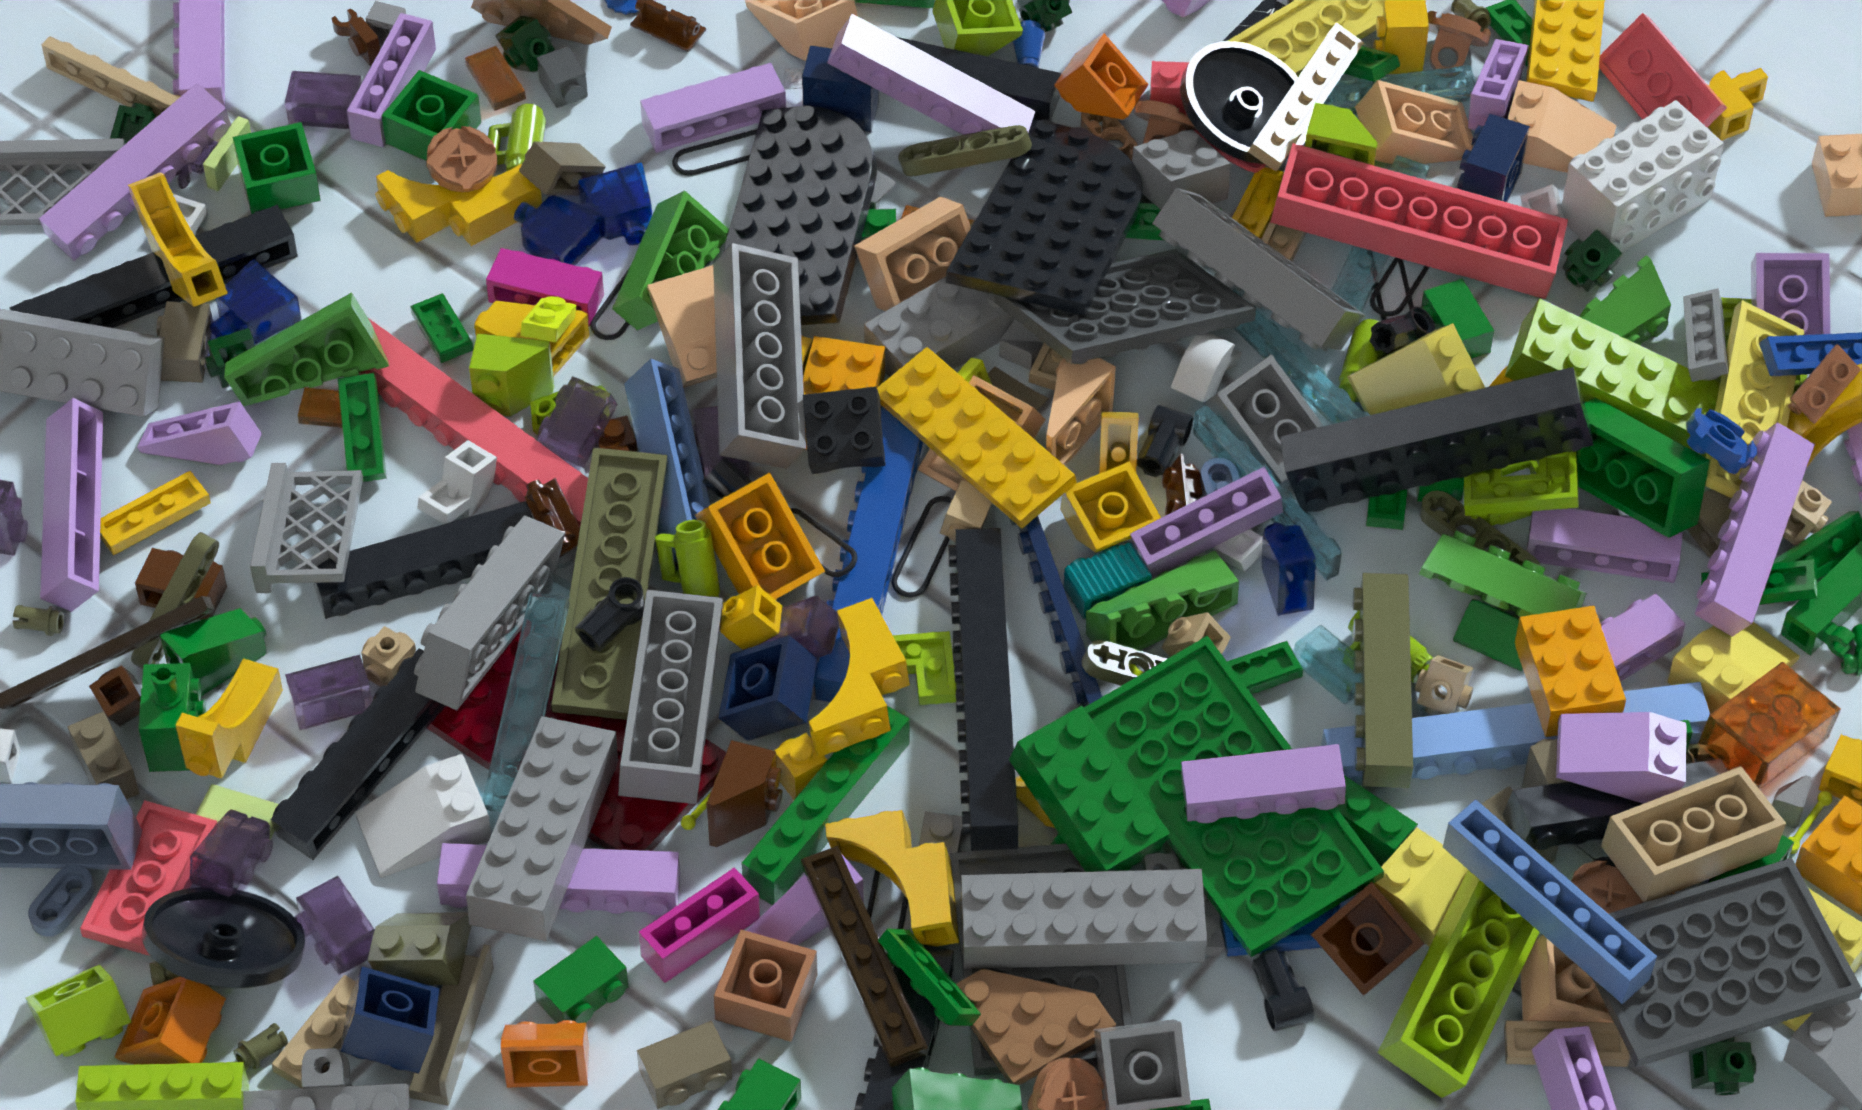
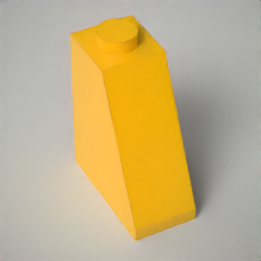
M495 301L487 311H483L478 315L474 324L476 337L477 334L534 339L520 335L521 323L535 305ZM576 310L575 319L557 342L550 341L553 377L589 338L588 315L583 311Z

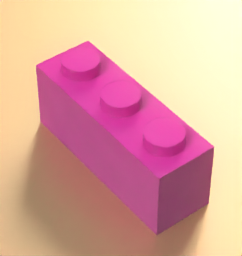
M500 248L486 278L488 301L490 303L504 301L536 305L541 298L550 296L560 297L566 303L576 304V310L587 313L589 327L604 296L603 276L600 271Z
M735 867L640 930L641 957L664 983L668 982L737 935L740 929L744 930L760 918L759 893Z

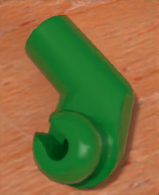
M1862 624L1854 626L1851 630L1855 634V639L1853 640L1855 646L1854 655L1844 654L1842 656L1841 670L1845 674L1854 673L1855 676L1862 674Z

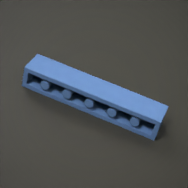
M649 359L624 383L639 452L667 455V468L657 535H675L678 524L688 520H697L695 514L710 506L706 485L702 482L704 475L680 371L676 367ZM672 547L674 562H677L676 551Z
M1475 799L1448 822L1443 848L1621 1004L1627 1001L1650 980L1657 955Z

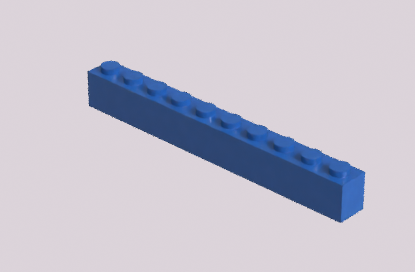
M881 404V424L886 466L862 467V473L865 474L864 481L858 480L856 484L854 502L858 503L857 510H850L847 532H851L849 540L843 539V541L856 551L857 562L854 568L846 575L833 577L832 592H836L834 600L827 601L824 620L829 623L827 631L820 630L817 642V653H821L819 662H817L814 678L815 700L831 702L841 688L849 666L850 654L840 634L837 610L873 598L881 615L883 614L924 444L923 441ZM841 547L840 562H843V570L850 564L852 555Z

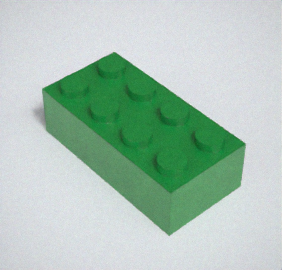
M1596 397L1584 402L1594 446L1576 451L1578 487L1668 538L1697 525L1710 460Z
M1082 706L1017 742L1009 761L1085 872L1126 871L1143 861L1146 855L1160 851L1170 832Z

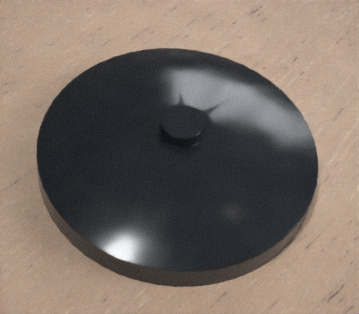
M1218 42L1204 47L1192 58L1183 72L1180 94L1188 118L1208 142L1234 158L1250 163L1264 164L1250 154L1248 149L1298 77L1285 63L1261 48L1241 42ZM1308 126L1296 144H1304Z
M196 887L175 891L156 900L145 914L142 941L149 955L158 964L178 976L211 986L250 988L275 983L293 973L300 965L303 957L305 934L299 921L289 911L269 899L231 888Z

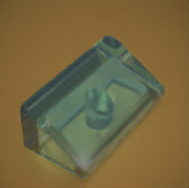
M1319 625L1295 643L1293 652L1304 672L1343 704H1347L1354 698L1355 682H1361V674L1354 673V651L1324 626Z

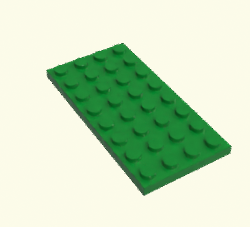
M1208 635L1084 707V710L1170 832L1166 841L1186 869H1202L1204 894L1250 957L1255 956L1361 892L1371 882L1374 884L1384 878V870L1336 807L1328 810H1320L1315 807L1303 808L1290 814H1278L1276 812L1259 813L1257 816L1248 819H1241L1236 816L1223 817L1211 823L1187 822L1181 778V762L1292 749Z

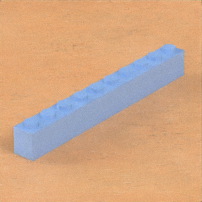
M1700 682L1623 691L1626 697L1623 713L1652 712L1678 721L1689 720L1693 732L1690 744H1697L1707 740L1712 718ZM1534 703L1412 718L1413 771L1411 779H1430L1436 775L1452 773L1464 775L1475 770L1491 768L1503 770L1514 765L1526 764L1530 746L1543 739H1558V735L1545 737ZM1355 725L1323 729L1321 746L1339 744L1344 775L1358 785H1362V771H1355L1356 747H1362V738H1355Z

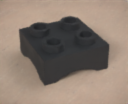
M877 386L803 395L808 465L812 474L826 473L849 467L886 466L880 396Z

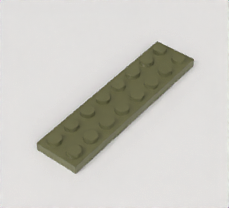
M593 447L552 699V712L627 720L642 618L635 624L627 625L601 652L597 650L592 651L576 634L575 627L609 594L611 584L619 578L630 577L642 585L645 605L663 497L667 455ZM626 598L622 599L619 602L622 604L632 603L634 600Z

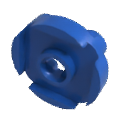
M1697 408L1686 422V429L1690 434V437L1687 439L1688 445L1697 453H1708L1718 460L1720 466L1729 473L1737 474L1741 468H1746L1757 455V447L1754 442L1751 441L1747 445L1741 438L1745 431L1726 416L1710 409L1704 415L1701 414L1702 408Z

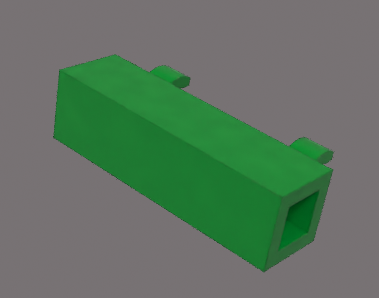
M1862 541L1817 583V598L1799 600L1786 613L1780 634L1810 656L1823 643L1827 644L1830 651L1840 658L1852 649L1849 643L1855 639V634L1842 625L1862 607Z

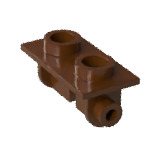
M637 0L635 9L639 11V14L630 23V26L687 52L706 31L705 27L696 22L695 17L686 16L673 9L668 11L666 6L653 0Z
M1180 454L1173 464L1166 468L1162 478V485L1166 489L1167 498L1166 515L1198 500L1202 496L1200 471L1194 464H1185L1184 454Z
M556 478L546 484H541L540 480L530 482L526 486L528 491L524 498L534 519L565 532L560 557L577 547L580 526Z

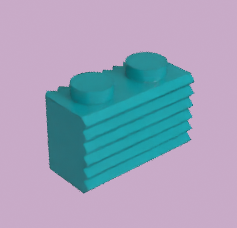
M1128 541L1125 545L1116 544L1104 549L1099 555L1094 554L1092 558H1078L1064 568L1063 586L1068 597L1071 598L1075 608H1077L1078 613L1081 614L1082 619H1086V611L1090 610L1095 604L1109 601L1123 594L1131 587L1140 586L1151 581L1152 574L1133 544Z

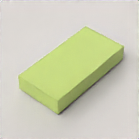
M239 116L235 118L225 135L203 163L208 188L219 191L238 165L232 137L251 133L248 119Z
M211 784L196 815L217 820L218 828L269 844L275 832L270 819L273 817V812L278 804Z

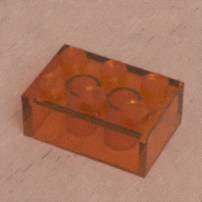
M1782 661L1711 713L1698 745L1713 758L1722 759L1729 771L1741 766L1756 786L1762 789L1829 738L1841 708Z

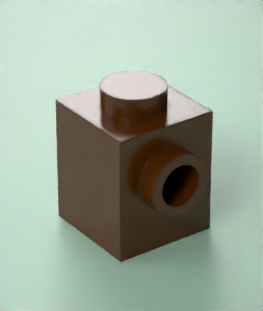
M121 665L118 668L105 672L97 681L89 685L106 716L119 727L140 714L142 688L135 676L124 666Z

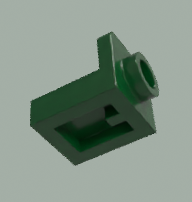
M132 103V107L119 105L110 139L123 138L126 144L157 117L152 112L153 109L139 103Z
M249 328L207 341L210 356L204 357L210 377L217 376L222 388L229 386L224 378L226 362L255 346Z

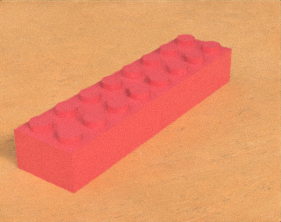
M1292 143L1270 223L1546 299L1556 274L1568 219Z

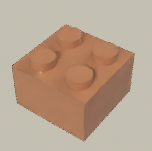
M740 929L714 993L715 1020L792 1042L818 976L817 951Z

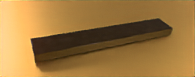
M201 596L1 692L0 708L12 709L160 638V635L165 631L187 625L214 612L215 608L210 597Z
M835 846L801 859L803 871L889 1067L892 1068L927 1055L928 1047L885 950L878 942L877 932L839 847Z

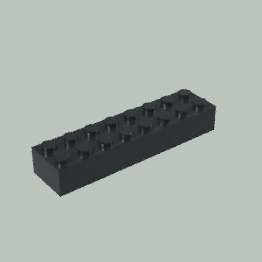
M1574 367L1280 437L1285 473L1302 514L1311 511H1322L1328 507L1345 503H1357L1369 497L1391 495L1405 489L1430 486L1435 482L1452 478H1464L1482 471L1502 469L1508 465L1529 460L1536 461L1546 456L1564 452H1575L1585 447L1594 446L1587 409Z

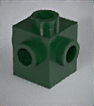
M1017 0L1020 6V16L1023 21H1036L1044 28L1045 32L1061 26L1064 23L1062 18L1073 13L1069 5L1070 0Z
M520 16L495 35L504 50L503 57L513 69L536 72L538 71L537 57L555 51L551 43L552 36L550 32L536 18Z
M1596 229L1586 240L1582 241L1578 238L1569 246L1564 253L1567 258L1562 269L1565 271V276L1571 284L1578 288L1582 287L1589 292L1596 284L1602 288L1614 276L1615 272L1612 269L1617 265L1623 253Z
M1735 1037L1689 1051L1692 1089H1714L1715 1095L1729 1096L1739 1094V1088L1754 1083L1756 1059L1751 1052V1042H1735Z

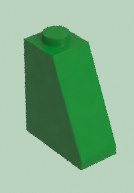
M241 608L174 628L160 635L166 663H190L193 677L200 678L201 697L235 675L243 658L255 662L267 654L264 640L267 633L264 626L256 617L250 619Z

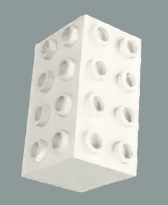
M1677 100L1665 107H1658L1650 116L1638 123H1631L1623 132L1611 139H1604L1594 149L1584 155L1579 154L1571 160L1568 165L1561 205L1563 218L1568 219L1567 226L1582 241L1586 240L1598 229L1621 252H1624L1711 199L1716 185L1715 180L1721 163L1720 158L1724 143Z

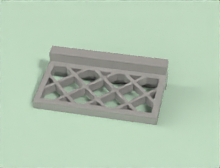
M124 139L0 141V171H8L12 175L10 179L0 186V197L10 205L7 210L0 214V225H41L39 218L125 145ZM43 170L48 176L36 186H33L25 179L32 171ZM67 170H79L83 174L70 186L60 178ZM55 181L64 191L50 201L41 192ZM20 182L29 191L15 202L6 192ZM35 197L46 205L38 213H27L23 209Z
M271 463L250 563L256 593H271L275 583L344 582L363 482L361 470L288 472L286 463ZM339 484H351V487L340 494L332 489ZM296 485L314 486V488L303 495L295 490ZM323 494L330 498L329 501L319 507L311 503ZM339 506L346 511L334 520L327 515ZM302 507L310 512L297 521L290 516ZM317 520L325 524V526L314 533L306 528ZM334 532L342 537L329 546L322 541ZM297 533L304 537L303 540L292 547L285 542ZM312 546L320 550L319 553L309 559L301 555V553ZM329 558L337 563L336 569H319L317 567ZM292 559L300 564L292 570H279L282 565Z

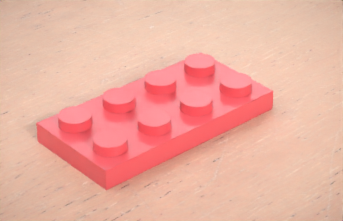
M1644 13L1600 55L1599 69L1642 120L1650 116L1658 107H1665L1675 100L1706 127L1727 109V106L1650 17Z
M144 800L136 816L142 828V834L132 869L109 870L80 930L82 937L150 956L142 941L144 917L148 908L156 900L169 893L191 887L219 828L217 820Z

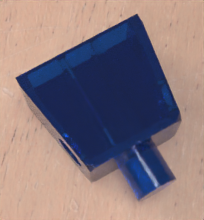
M642 162L578 180L580 204L602 236L607 240L623 236L628 245L640 244L645 234L644 230L647 229L652 217L651 199Z
M556 195L549 196L538 208L522 202L514 213V220L522 224L523 247L533 256L555 259L562 263L576 265L604 237L602 214L600 212Z
M253 259L225 285L228 294L216 298L219 318L210 324V329L214 336L218 338L249 328L254 344H257L302 320L298 296Z
M1272 523L1263 531L1262 571L1277 616L1313 610L1316 557L1300 526L1291 525L1284 527L1281 523ZM1286 571L1290 572L1293 575V580L1291 582L1289 581Z

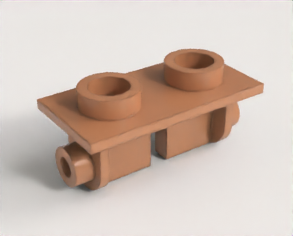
M1836 344L1790 397L1791 403L1788 405V408L1796 415H1800L1803 412L1815 424L1861 369Z

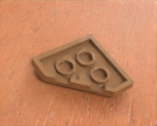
M473 0L471 6L472 9L482 14V18L487 22L508 26L520 16L536 18L550 32L552 37L586 45L608 39L612 26L570 0Z
M982 969L956 983L981 1013V1016L970 1027L1009 1084L1021 1085L1036 1077L1049 1062L1059 1058H1069L1095 1044L1094 1029L1116 1027V1023L1095 993Z

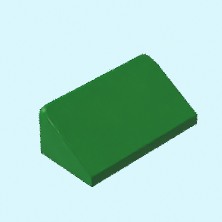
M1472 599L1456 630L1453 641L1521 672L1523 670L1515 646L1519 619Z

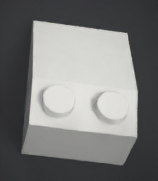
M463 753L423 767L355 812L380 878L440 858L442 843L478 845L489 841L491 836L487 810Z

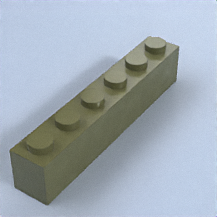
M1362 573L1361 587L1353 589V610L1360 611V619H1354L1353 642H1360V651L1355 650L1354 673L1361 674V682H1355L1354 705L1361 706V715L1355 716V738H1362V747H1356L1355 771H1362V786L1410 788L1413 771L1409 576L1408 574Z

